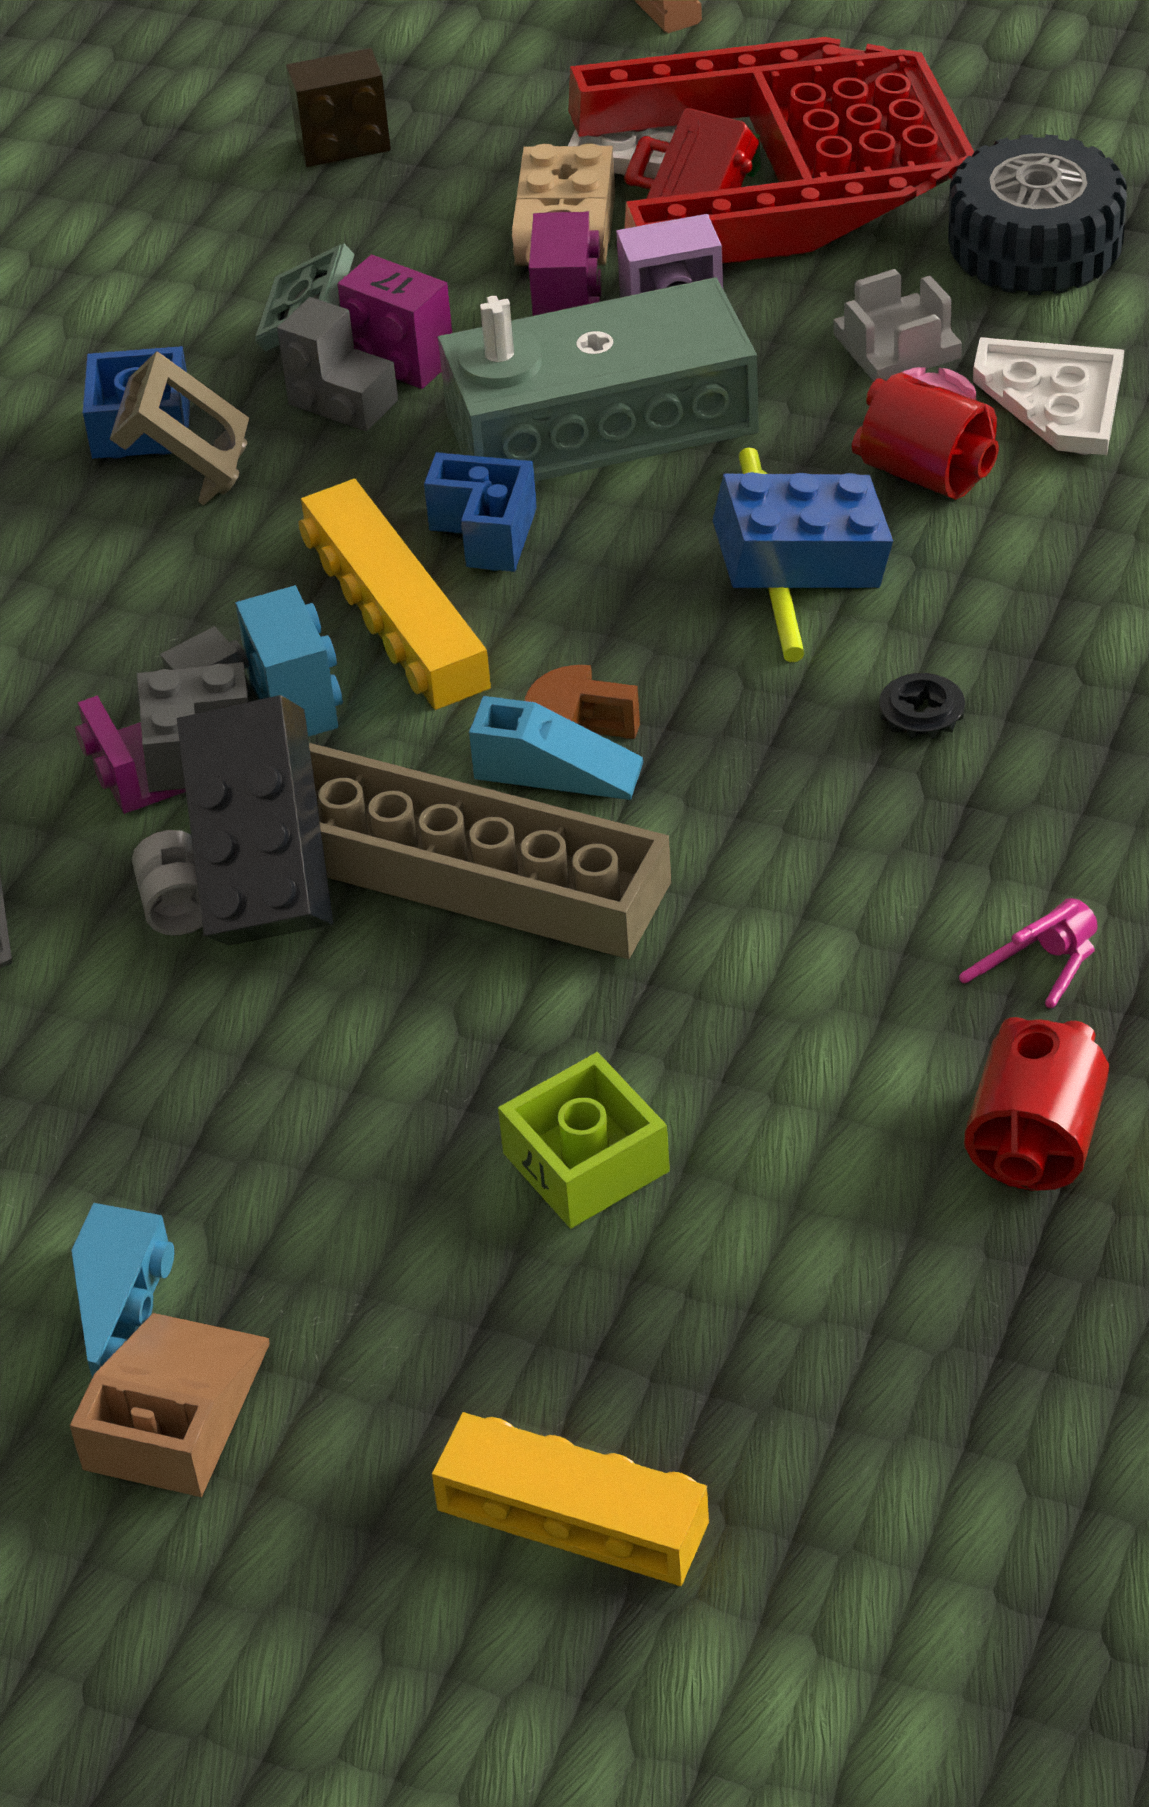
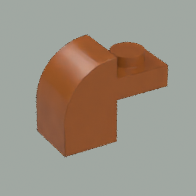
M591 665L564 666L544 674L531 685L524 701L535 702L600 735L635 739L640 726L638 686L592 680Z

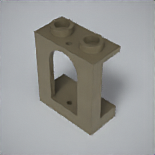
M156 351L128 378L110 440L126 450L143 433L147 434L205 476L198 500L199 503L205 505L218 492L223 495L235 484L239 476V470L236 469L238 458L247 446V440L244 436L249 417ZM166 383L224 426L226 431L215 440L214 446L207 443L159 408Z

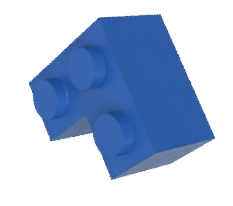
M435 453L424 482L429 530L463 534L466 567L515 572L537 508L533 461Z

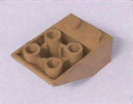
M152 1313L94 1374L72 1419L70 1429L82 1469L202 1497L269 1347V1338Z

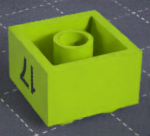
M598 1052L498 1107L503 1154L570 1229L670 1172L667 1125Z

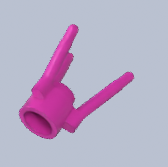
M1074 898L1065 899L1048 915L1013 934L1011 942L959 975V980L962 983H968L1039 940L1042 947L1050 954L1056 956L1069 954L1071 956L1045 1000L1047 1008H1054L1081 963L1095 950L1088 939L1097 931L1096 917L1093 911L1082 901Z

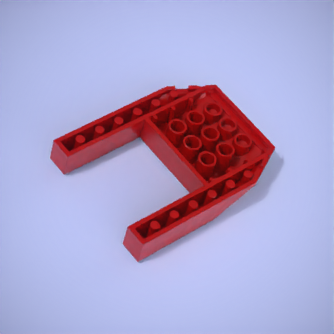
M819 37L570 66L568 112L579 137H598L609 133L633 130L639 132L650 128L677 126L683 111L688 108L730 119L750 118L756 133L760 135V142L779 180L778 183L626 201L624 229L708 214L722 245V263L745 262L752 259L812 252L951 179L959 165L968 156L972 157L974 150L922 52L904 49L891 50L884 46L867 44L865 51L840 47L841 39Z

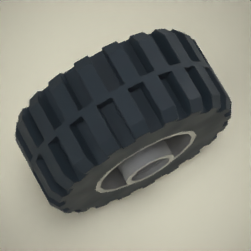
M1033 134L1020 135L1019 139L1009 140L1008 137L996 140L991 147L984 145L972 154V157L968 156L959 165L951 178L948 225L950 251L954 259L971 277L977 275L981 283L992 287L994 284L1001 286L1002 291L1015 293L1016 290L1028 291V295H1041L1042 291H1053L1054 294L1066 292L1071 286L1083 287L1089 284L1093 277L1098 279L1118 259L1124 240L1127 199L1125 178L1110 157L1105 158L1101 150L1094 146L1087 148L1083 145L1082 141L1073 138L1066 141L1059 139L1058 135L1045 134V138L1033 137Z

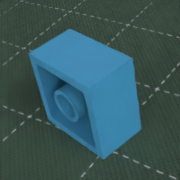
M296 585L235 602L243 649L250 665L247 668L248 678L257 699L282 695L305 710L308 737L338 728L335 706L342 705L343 700L338 681L334 674L330 675L329 669L330 667L337 666V659L330 637L328 635L320 637L319 635L321 633V625L314 604H304Z

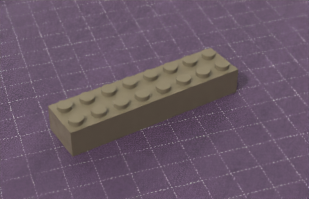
M309 743L327 878L625 959H630L671 884L669 835Z

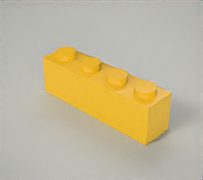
M462 1412L432 1472L437 1510L681 1587L709 1524L707 1485L697 1483L691 1477L679 1472L664 1473L637 1465L627 1457L619 1454L609 1453L604 1455L574 1446L568 1440L556 1435L544 1437L524 1431L496 1417L481 1418Z

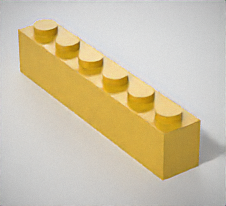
M354 478L301 498L304 519L299 521V530L304 543L309 549L315 547L318 551L321 563L328 576L335 575L338 578L347 602L350 605H358L371 634L378 633L383 639L385 650L392 663L397 664L400 662L403 666L414 693H423L434 710L491 689L487 649L357 480Z

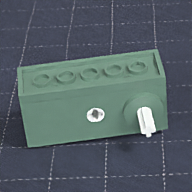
M717 277L512 321L509 300H498L497 296L487 297V303L480 304L482 327L438 336L446 414L462 454L533 461L534 481L759 433L757 353Z

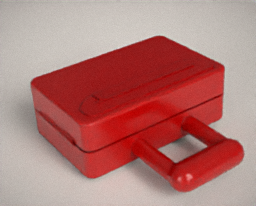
M688 108L683 111L670 143L653 139L649 136L640 138L624 174V180L629 186L650 190L646 199L741 187L745 175L752 170L753 165L751 161L759 141L742 121ZM653 151L665 153L655 179L643 177Z

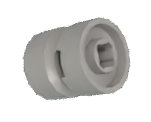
M166 830L154 833L143 839L134 849L131 860L147 923L153 930L165 935H183L203 927L191 834L184 831Z

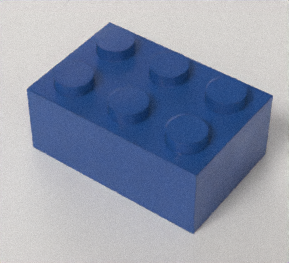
M754 472L723 474L712 521L733 588H880L893 539L870 475H857L853 473L843 475L807 473L759 474Z

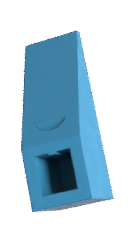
M483 696L469 731L474 779L631 800L643 765V757L535 702Z
M93 1203L71 1250L87 1361L92 1378L99 1368L151 1315L153 1293L159 1279L166 1278L171 1271L174 1261V1245L172 1242H168L162 1215Z

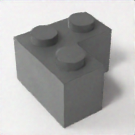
M309 297L277 327L289 405L367 432L398 401L394 362L354 349L348 309Z
M244 662L137 673L142 744L149 792L185 788L176 718L248 702Z

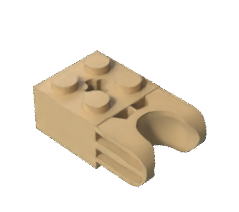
M592 143L580 146L539 144L534 147L523 148L512 226L514 266H529L533 213L589 211L590 230H599L600 257L597 259L598 266L606 265L615 199L613 146H599Z

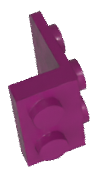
M98 695L77 702L82 724L75 726V733L81 750L86 757L92 756L94 769L102 788H110L123 814L186 792L185 788L149 792L142 744L141 722L117 730Z

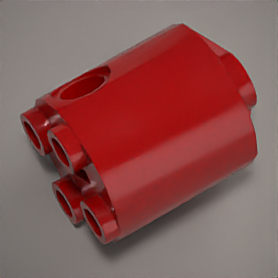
M903 372L892 375L887 381L878 378L870 386L866 398L869 409L864 418L863 426L856 431L852 440V452L861 456L865 464L955 500L965 496L978 481L990 473L996 462L999 450L998 441L995 440L997 417L994 408L940 386L930 385Z
M1019 1017L1008 1018L1001 1024L999 1034L992 1041L967 1122L964 1147L972 1162L988 1176L1008 1186L1041 1191L1056 1190L1073 1183L1083 1171L1108 1081L1109 1063L1102 1049L1094 1042L1096 1035L1091 1027L1079 1021L1057 1023L1042 1019L1026 1020Z

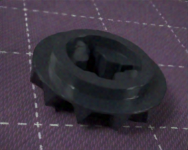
M930 673L908 674L891 681L883 689L879 699L880 717L882 720L889 722L892 732L906 730L911 740L918 734H927L934 740L939 730L953 732L956 721L964 718L965 698L961 689L945 677ZM925 699L928 700V706L930 707H927L924 712L914 711L920 705H923Z

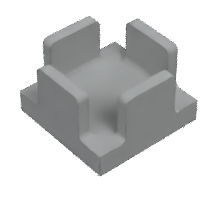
M895 269L858 280L855 283V300L845 302L844 316L834 319L835 337L873 382L878 378L887 381L892 375L912 368L926 367V369L961 358L962 342L951 330V299L931 276L920 279V295L914 293L901 297V275Z

